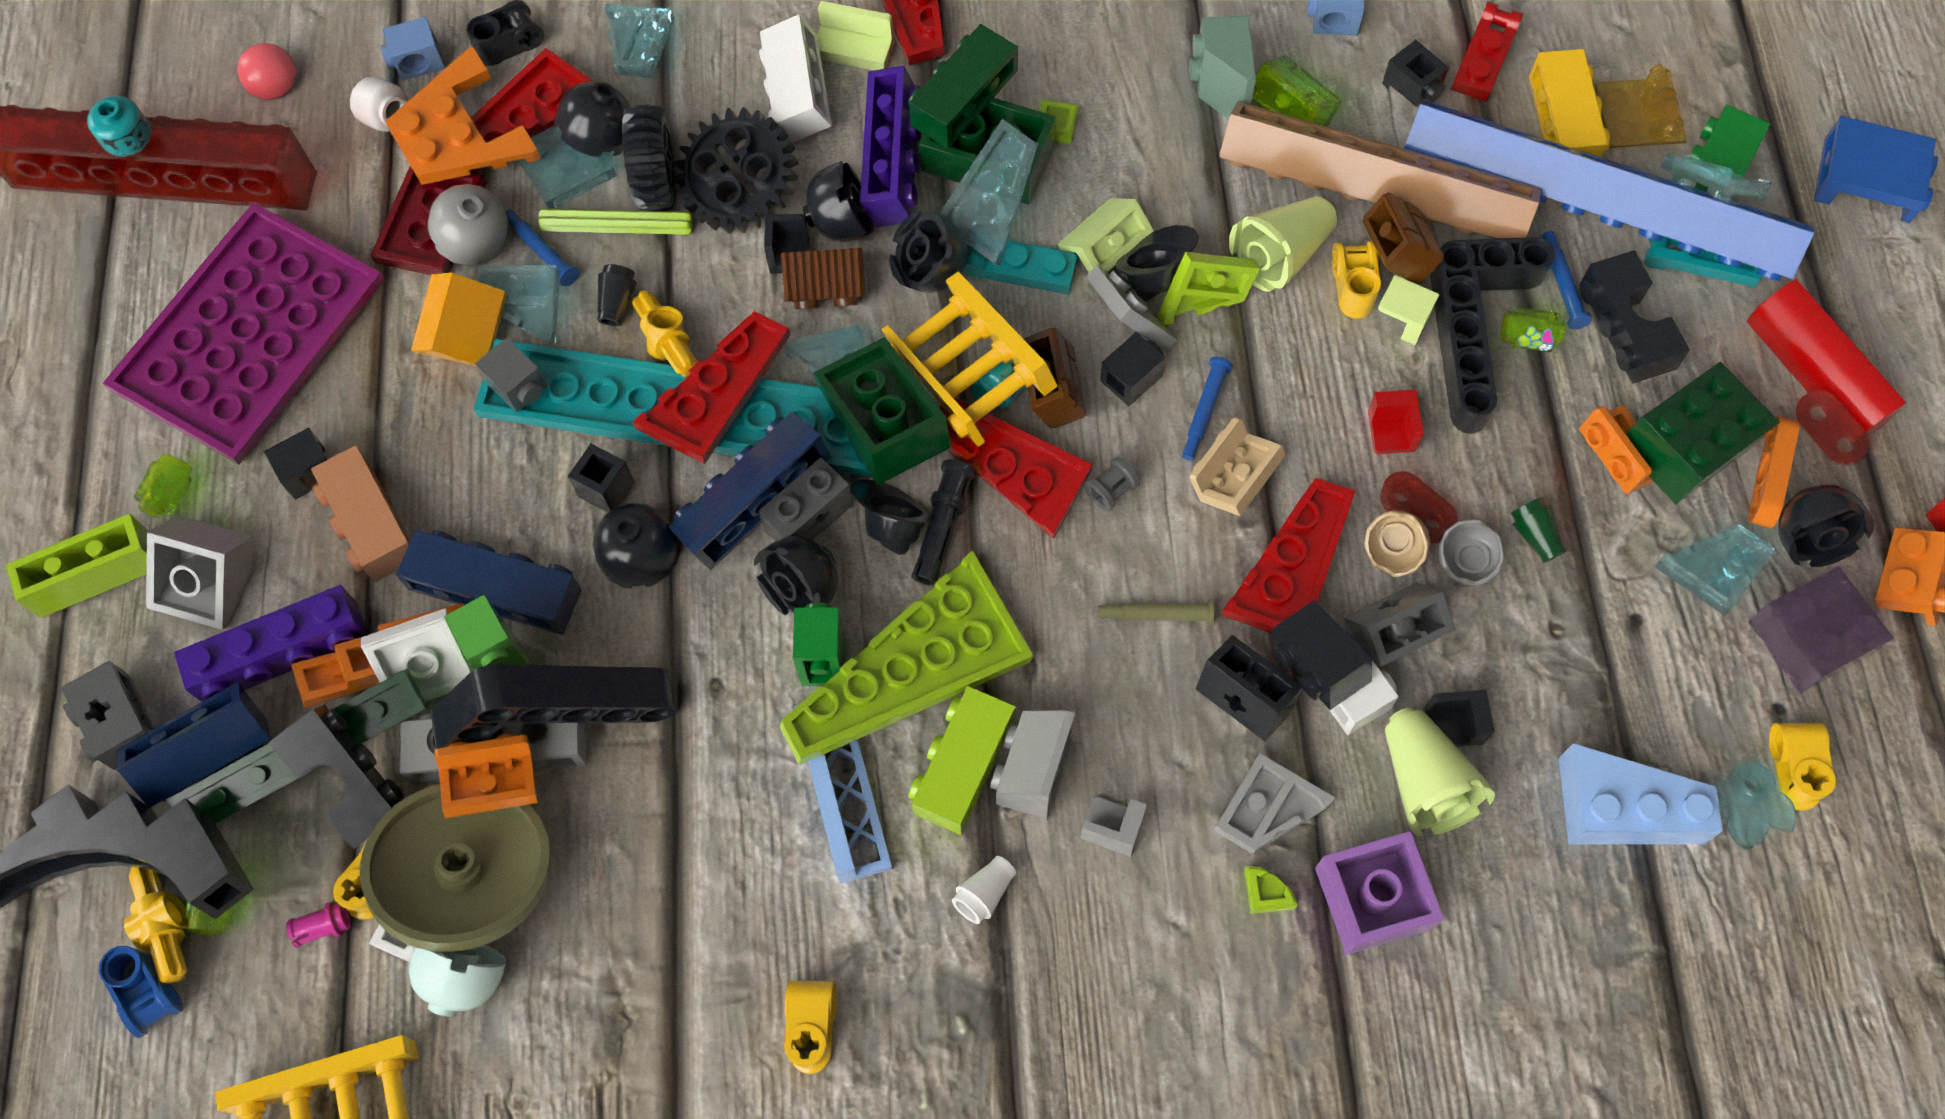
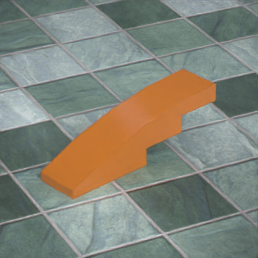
M460 603L445 608L449 614L464 606V604ZM438 610L378 625V632ZM361 638L335 644L334 653L291 664L304 709L362 691L380 683L361 648Z

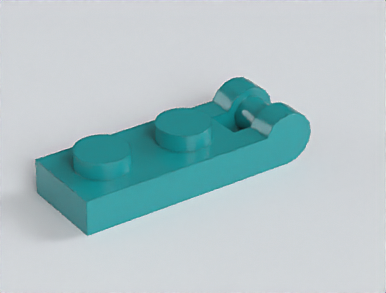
M983 231L971 233L968 244L971 251L967 256V262L963 271L966 274L1066 295L1070 294L1077 265V253L993 238L990 234ZM985 255L995 256V262L987 261Z
M1663 236L1661 241L1648 238L1651 248L1646 250L1644 264L1647 267L1660 270L1670 268L1751 287H1756L1762 278L1761 275L1756 273L1758 267L1743 262L1740 268L1733 267L1718 261V254L1704 249H1702L1701 254L1691 253L1680 248L1679 250L1669 249L1668 245L1677 246L1679 241Z

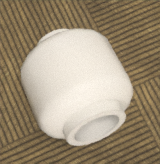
M371 76L362 79L353 88L350 97V109L354 117L361 123L375 130L388 132L389 129L385 121L408 102L405 92L399 86L385 79Z

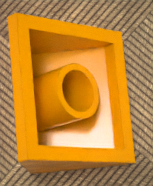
M455 273L432 274L411 351L476 366L475 363L493 348L508 293Z

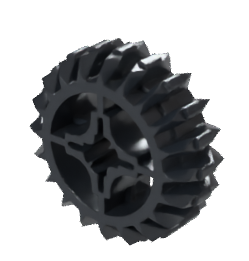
M650 104L626 108L622 118V143L627 182L629 183L632 200L639 210L661 211L663 208H670L673 206L676 196V181L674 180L675 161L669 124L667 123L664 110L658 105L650 106Z

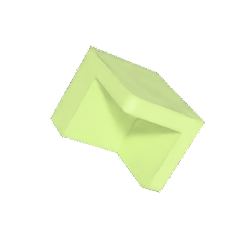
M1394 275L1378 309L1387 315L1406 322L1407 324L1401 339L1416 345L1434 309L1439 294Z

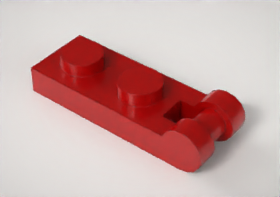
M1489 1L1486 4L1450 89L1484 102L1488 100L1524 14L1515 10L1512 13L1498 9V4ZM1491 23L1504 27V32L1490 28Z

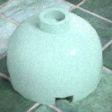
M487 945L454 952H436L413 947L408 967L410 983L416 994L422 1000L429 1003L428 1009L431 1012L451 1017L455 1015L456 1011H469L482 1006L495 993L505 971L506 958L500 952Z

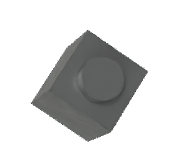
M508 338L501 341L475 363L485 383L516 413L526 405L537 401L542 391L548 387L539 368Z

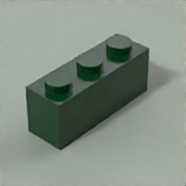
M982 24L971 35H965L947 61H941L937 65L929 81L923 87L916 88L912 93L908 103L911 126L949 149L1017 73L1018 46Z

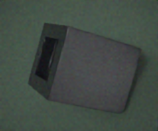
M804 214L765 215L764 251L770 274L783 273L781 253L809 251V234Z
M309 427L264 451L280 483L295 500L310 492L302 476L311 472L310 468L327 460L323 444Z
M1487 690L1434 694L1424 707L1425 713L1456 747L1484 745L1495 732Z

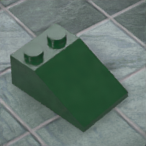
M885 337L813 372L815 381L858 458L878 485L951 448L946 416Z

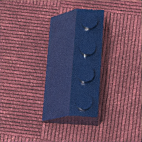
M792 411L785 418L780 416L771 422L766 428V436L755 446L749 445L736 456L734 460L736 464L724 475L720 473L713 477L704 487L705 493L694 504L692 502L685 504L674 515V522L669 526V529L710 570L761 523L758 511L819 458L826 462L831 457L820 434Z

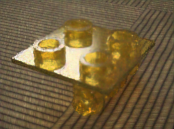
M1659 64L1650 68V74L1646 79L1595 83L1597 96L1601 98L1602 102L1601 114L1604 127L1609 130L1610 134L1609 148L1687 142L1683 127L1684 122L1680 115L1676 91L1671 80V71L1666 69L1664 65Z

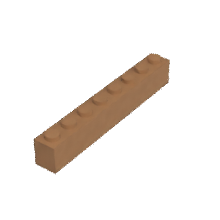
M1237 101L1230 114L1219 154L1220 158L1227 159L1233 166L1239 168L1251 166L1265 170L1264 172L1268 176L1277 179L1289 177L1302 181L1304 186L1315 190L1330 189L1339 192L1340 196L1348 200L1358 201L1364 199L1376 203L1383 194L1390 192L1401 198L1403 202L1406 201L1416 206L1420 210L1423 220L1427 223L1439 221L1452 225L1455 230L1461 233L1473 234L1477 232L1490 236L1491 239L1526 238L1541 195V188L1240 101Z

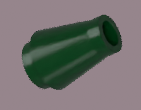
M1542 497L1511 512L1515 520L1512 525L1540 556L1543 563L1567 552L1562 543L1551 505L1546 506Z

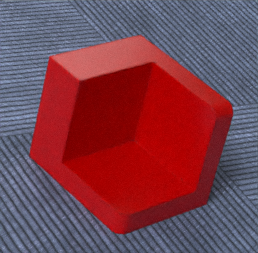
M1416 389L1375 392L1368 408L1374 452L1376 454L1415 452L1423 437V426Z

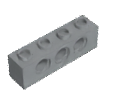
M431 714L418 715L415 721L400 722V774L413 785L440 782L439 769L435 760L436 746ZM506 723L496 732L503 733V735H527L529 741L531 734L535 730L547 728V733L541 741L529 743L533 757L534 772L587 766L586 723Z

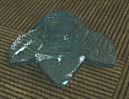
M1745 762L1733 769L1729 779L1720 780L1712 784L1717 790L1721 820H1726V827L1731 838L1742 849L1750 850L1761 843L1770 827L1783 832L1794 831L1796 822L1794 805L1790 798L1776 789L1775 776L1766 766L1755 762ZM1745 779H1750L1756 784V792H1752L1747 788Z

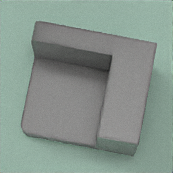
M1095 797L1087 819L1083 823L1080 839L1131 856L1147 804L1130 798L1128 807Z

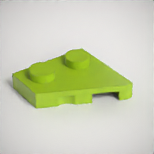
M1185 252L1157 317L1163 325H1170L1175 323L1174 316L1194 310L1196 315L1199 316L1212 312L1220 306L1228 307L1244 302L1260 268L1254 259Z

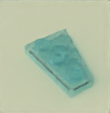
M1004 119L1001 120L939 213L955 222L963 232L967 244L998 266H1001L1038 145V143Z

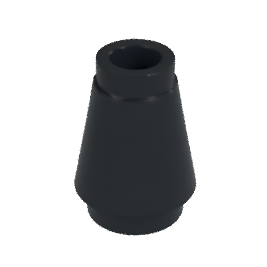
M607 264L604 266L603 272L598 274L597 321L599 323L615 327L621 325V320L637 286L633 270L621 265Z

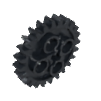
M742 107L737 117L730 108H727L725 119L721 120L713 113L712 125L708 127L700 121L698 124L701 133L699 135L690 132L687 134L693 143L691 147L680 146L679 149L686 155V159L675 161V165L683 173L676 175L674 180L680 186H683L677 191V194L686 201L684 207L689 212L695 213L694 217L703 224L707 221V225L715 231L721 225V228L731 234L736 224L742 233H746L748 222L751 221L759 229L761 228V216L773 214L771 209L774 206L785 209L786 206L780 198L782 194H794L793 190L787 185V182L798 180V176L789 168L797 166L799 161L791 154L796 148L790 140H787L789 135L782 127L778 128L779 125L772 117L766 119L759 110L751 116L745 107ZM747 139L742 148L735 150L736 145L740 141ZM719 146H723L726 153L737 164L738 169L756 190L754 195L751 196L746 187L736 177L734 171L718 153L717 148ZM713 163H716L715 169L712 172L705 174L707 168ZM768 167L764 176L756 178L760 169ZM738 191L732 201L726 202L730 193Z

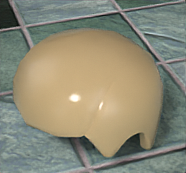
M1391 510L1377 516L1367 528L1364 547L1372 565L1389 573L1392 577H1401L1416 572L1427 559L1431 545L1429 531L1424 523L1415 515L1402 510Z

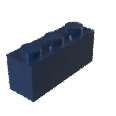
M236 682L117 749V771L146 806L151 808L162 801L167 802L166 799L185 790L186 787L198 780L205 779L220 771L226 764L240 756H247L262 748L265 742L270 740L267 719L240 683Z

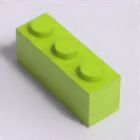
M129 513L5 564L15 600L38 617L43 618L146 575L147 532L149 530Z
M967 686L962 698L954 697L945 718L946 721L950 722L944 736L937 734L929 748L927 759L931 760V763L925 775L917 774L910 788L908 798L913 800L911 805L914 815L962 836L1005 743L1011 722H1015L1016 706Z

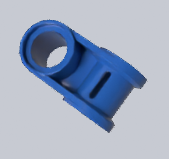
M116 946L103 955L99 964L100 978L117 1006V1012L121 1021L135 1037L142 1038L147 1035L150 1026L170 1013L177 1015L183 1011L182 1001L170 983L163 984L159 981L151 954L129 946ZM134 959L136 963L135 970L128 979H124V968L127 963Z

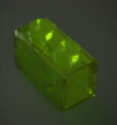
M1286 55L1278 57L1276 60L1272 59L1264 62L1256 75L1252 98L1271 111L1328 127L1342 103V99L1303 68L1299 69L1298 64Z

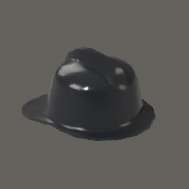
M1174 225L1161 228L1146 236L1132 250L1119 258L1115 265L1116 269L1120 273L1127 275L1128 281L1137 292V295L1144 301H1148L1169 289L1185 252L1193 251L1198 244L1199 235L1194 228L1189 226Z
M858 480L850 485V493L865 508L867 535L898 555L906 554L910 544L915 543L919 539L924 524L934 521L932 513L923 509L909 495L886 483L878 485L875 480Z

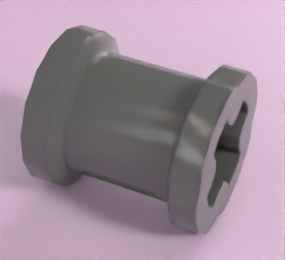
M1117 456L1111 460V466L1096 479H1088L1084 486L1092 500L1103 510L1109 511L1114 507V501L1128 489H1136L1140 482L1132 466L1123 458Z

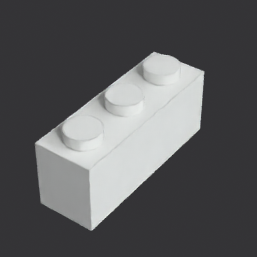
M799 14L760 31L762 48L759 50V55L765 66L767 79H764V87L770 98L771 105L768 117H772L779 125L778 128L782 127L789 135L788 139L792 143L831 127L821 55L815 31Z

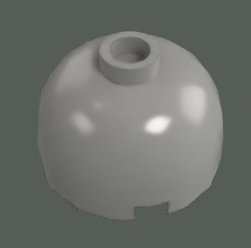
M464 184L452 186L439 194L431 206L427 229L440 255L453 263L471 266L478 265V261L488 258L492 260L498 256L506 244L509 224L505 207L495 194L481 186Z

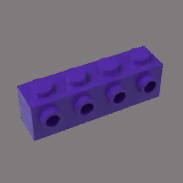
M905 66L868 71L860 203L875 227L901 224L907 217L913 214V206L918 204V192L914 179L915 173H918L920 170L916 141L921 139V132L911 126L908 103L914 90L920 86L914 85Z
M338 585L177 650L174 654L185 690L202 702L236 682H239L244 690L292 671L291 664L334 653L335 644L358 639L369 634L358 603L342 585Z

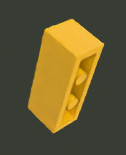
M1584 49L1538 52L1529 74V80L1543 139L1602 157L1604 151H1607L1609 148L1610 134L1609 130L1603 127L1601 119L1602 102L1601 98L1595 95L1593 87L1594 70L1593 66L1587 63Z

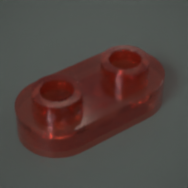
M1812 391L1799 400L1796 406L1797 421L1800 422L1801 428L1832 463L1839 466H1852L1864 459L1869 449L1868 435L1833 394L1826 391ZM1821 407L1828 414L1823 420L1817 421L1811 418V411L1814 408ZM1843 439H1850L1854 442L1855 447L1852 451L1844 453L1838 450L1837 444Z
M1404 471L1395 472L1384 481L1380 490L1382 506L1387 511L1402 510L1418 517L1428 529L1431 543H1440L1445 531L1458 522V516L1454 507L1414 474ZM1394 494H1403L1407 501L1397 500ZM1426 521H1436L1439 524V528H1431Z

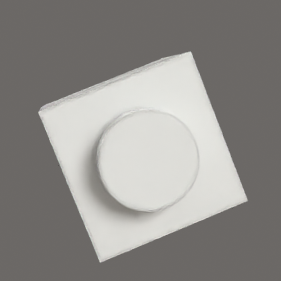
M1372 661V682L1330 710L1347 736L1391 710L1399 697L1396 694L1395 682L1385 670L1380 671Z

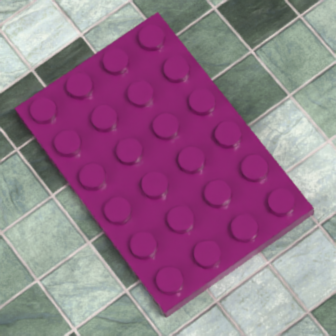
M253 202L105 379L103 384L114 394L240 465L385 279L378 270Z

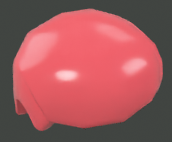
M265 42L252 45L242 53L237 67L238 78L244 89L251 96L265 100L282 97L292 88L294 78L298 75L296 65L291 56L283 48Z

